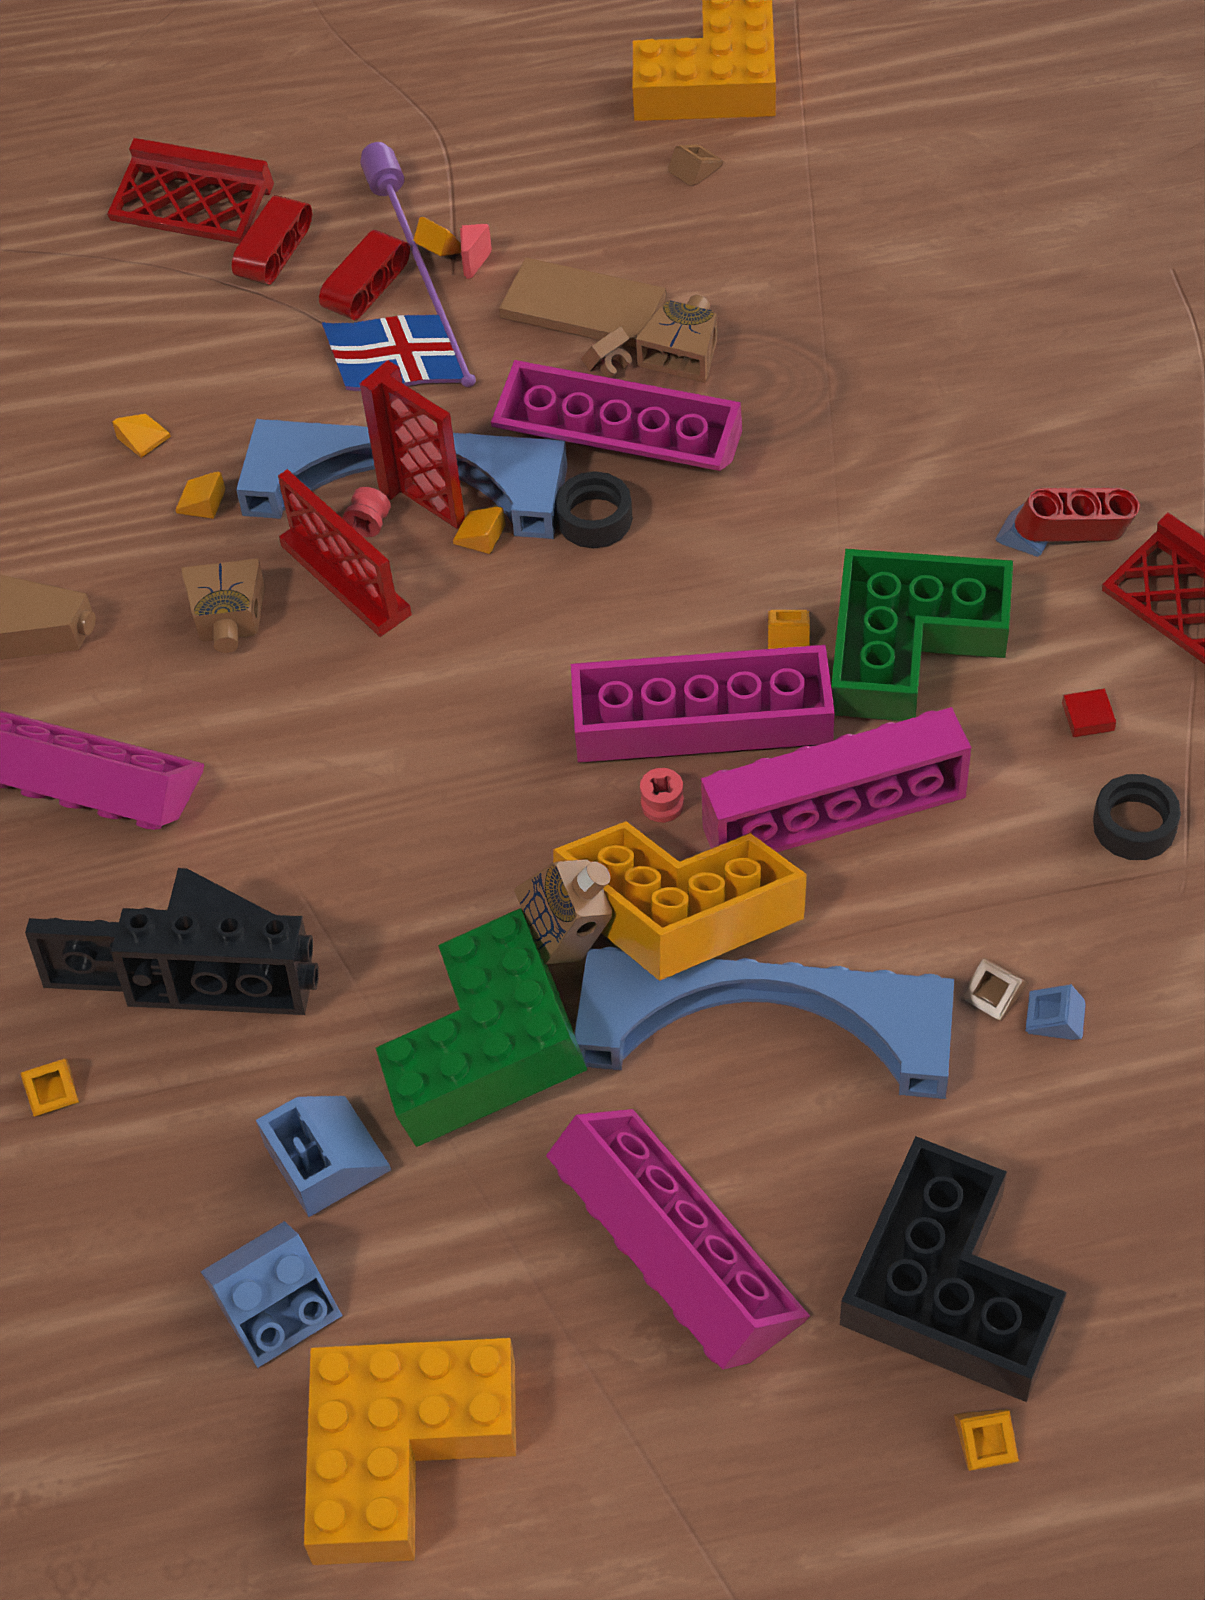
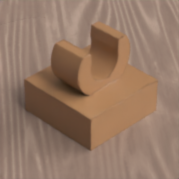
M620 326L593 344L582 356L581 360L589 371L600 364L603 375L612 378L617 373L616 368L612 365V359L617 360L624 369L632 362L630 354L626 350L621 349L630 338Z

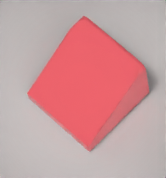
M488 224L462 225V228H460L461 256L466 279H470L475 275L491 253L492 246Z

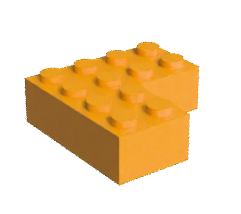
M702 0L703 38L685 37L680 39L633 40L634 121L776 116L772 0Z
M627 821L553 849V863L557 861L587 859L590 862H599L608 869L611 878L603 890L612 908V918L601 933L659 981L804 919L807 874L751 833L680 862Z
M510 1338L314 1347L310 1350L304 1547L312 1565L415 1561L416 1461L516 1456L515 1358Z

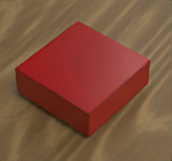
M1105 688L1063 695L1062 705L1073 737L1115 731L1116 719Z

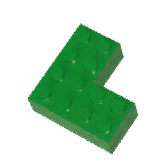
M845 549L831 685L834 716L898 721L915 718L921 652L1005 658L1010 626L1013 560Z
M521 908L438 945L460 1010L375 1048L396 1117L416 1147L588 1070L548 964H545Z

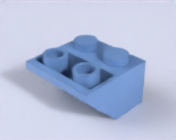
M345 1096L296 1097L256 1120L265 1148L308 1217L391 1171L389 1163Z
M285 1221L200 1271L223 1314L257 1368L342 1316L299 1234Z

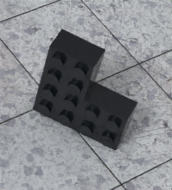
M915 1136L841 1300L840 1325L1027 1402L1060 1321L1067 1292L978 1257L1002 1200L1007 1171Z

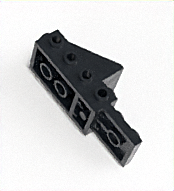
M178 868L167 910L122 908L119 922L29 918L25 931L43 988L123 992L127 1007L305 1015L310 990H316L319 981L318 963H312L311 961L313 956L312 935H306L302 916L275 915L187 868ZM161 980L157 984H151L153 981ZM290 986L291 990H283L285 987Z

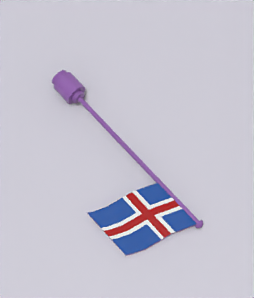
M382 142L371 143L362 151L360 160L362 170L374 194L378 196L389 195L437 315H399L354 323L322 322L346 390L361 391L359 383L387 360L400 367L402 383L406 386L423 383H462L464 387H472L476 382V378L468 371L396 196V192L404 183L401 167L394 151Z

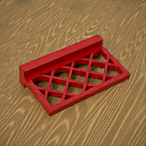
M133 138L129 147L132 155L131 161L107 215L110 221L239 244L250 229L264 194L270 195L274 182L267 161ZM138 172L154 174L155 176L138 186L134 182ZM173 179H182L188 182L171 192L165 184ZM208 184L220 186V190L204 198L198 190ZM161 186L165 195L147 203L143 194ZM241 190L252 192L250 198L236 204L232 197L233 194ZM194 192L198 201L180 209L176 200ZM137 197L143 205L131 212L122 210L125 203ZM227 198L232 207L213 215L209 206ZM170 203L176 211L164 218L156 217L153 214L154 211ZM203 209L209 216L208 219L198 224L189 223L186 219ZM237 215L241 220L237 231L222 229L220 226L221 223Z
M387 360L359 383L379 491L390 500L401 492L451 526L459 529L465 519L450 413L402 383L400 367Z
M288 469L280 473L278 479L290 527L289 530L279 536L281 547L379 637L412 615L410 605L395 592L389 560Z
M1168 512L1157 522V531L1102 584V591L1205 664V638L1191 639L1184 634L1183 624L1205 623V613L1182 614L1181 599L1205 598V537ZM1158 547L1171 556L1172 565L1147 566V557ZM1196 573L1203 578L1204 587L1179 588L1178 574ZM1173 575V590L1150 591L1148 577ZM1143 577L1145 592L1127 593L1118 585L1125 578ZM1175 600L1177 615L1159 616L1151 610V601Z

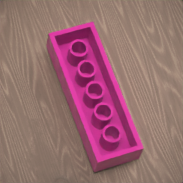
M826 645L571 664L574 729L578 762L820 745L834 740L835 713Z
M950 707L939 711H927L918 717L897 723H885L876 729L855 735L846 734L834 741L813 747L804 746L794 752L774 758H761L752 764L732 770H719L710 776L701 778L703 830L711 849L751 833L774 851L780 852L966 798L972 747L953 708Z

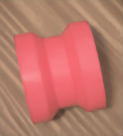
M360 487L355 490L351 499L352 505L347 507L343 519L362 536L374 537L379 534L383 525L382 519L387 517L391 503L381 491L371 487Z
M656 768L643 776L640 781L641 809L644 815L652 821L662 823L672 821L680 816L684 808L683 781L680 775L668 768Z

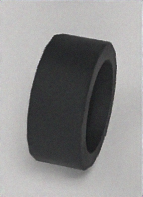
M597 471L580 473L568 479L560 487L555 500L559 531L568 541L580 547H607L621 540L629 531L633 520L629 488L621 479L609 473ZM593 499L606 500L618 508L612 515L593 521L580 519L571 513V510L576 505Z
M1126 774L1114 778L1101 789L1097 798L1093 815L1094 833L1101 845L1116 856L1128 860H1148L1159 856L1172 845L1177 833L1181 816L1179 800L1173 790L1157 778L1145 774ZM1140 802L1151 806L1159 812L1163 822L1158 829L1150 832H1133L1122 828L1114 822L1110 812L1114 806L1121 803Z

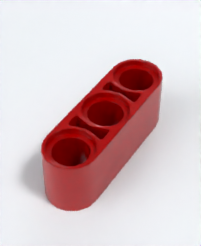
M278 195L272 196L237 246L231 264L233 274L267 285L272 284L310 228L313 216L311 205Z
M376 229L370 231L323 283L319 294L320 306L349 319L358 320L406 266L410 256L409 243Z
M1039 488L1030 493L1015 518V528L1023 538L1030 541H1112L1119 539L1125 533L1138 514L1140 504L1137 497L1124 488Z

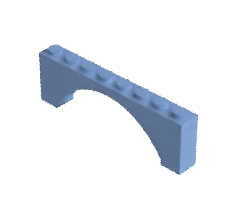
M256 419L236 488L242 515L281 519L285 506L278 475L287 469L311 491L334 480L355 473L374 470L375 466L368 428L356 425ZM453 433L459 479L478 489L494 501L498 507L504 509V513L513 524L514 536L554 539L557 524L555 500L560 487L565 483L567 472L565 441Z
M615 947L589 949L585 963L575 1038L587 1067L622 1070L623 1060L639 1044L658 1030L682 1017L723 1004L741 1002L782 1004L815 1013L852 1033L886 1065L899 1083V1095L946 1099L954 979L942 978L935 974H923L920 976L901 975L889 970L865 972L849 970L842 966L817 968L805 967L795 962H787L781 965L759 963L748 958L737 961L712 958L659 981L621 949Z

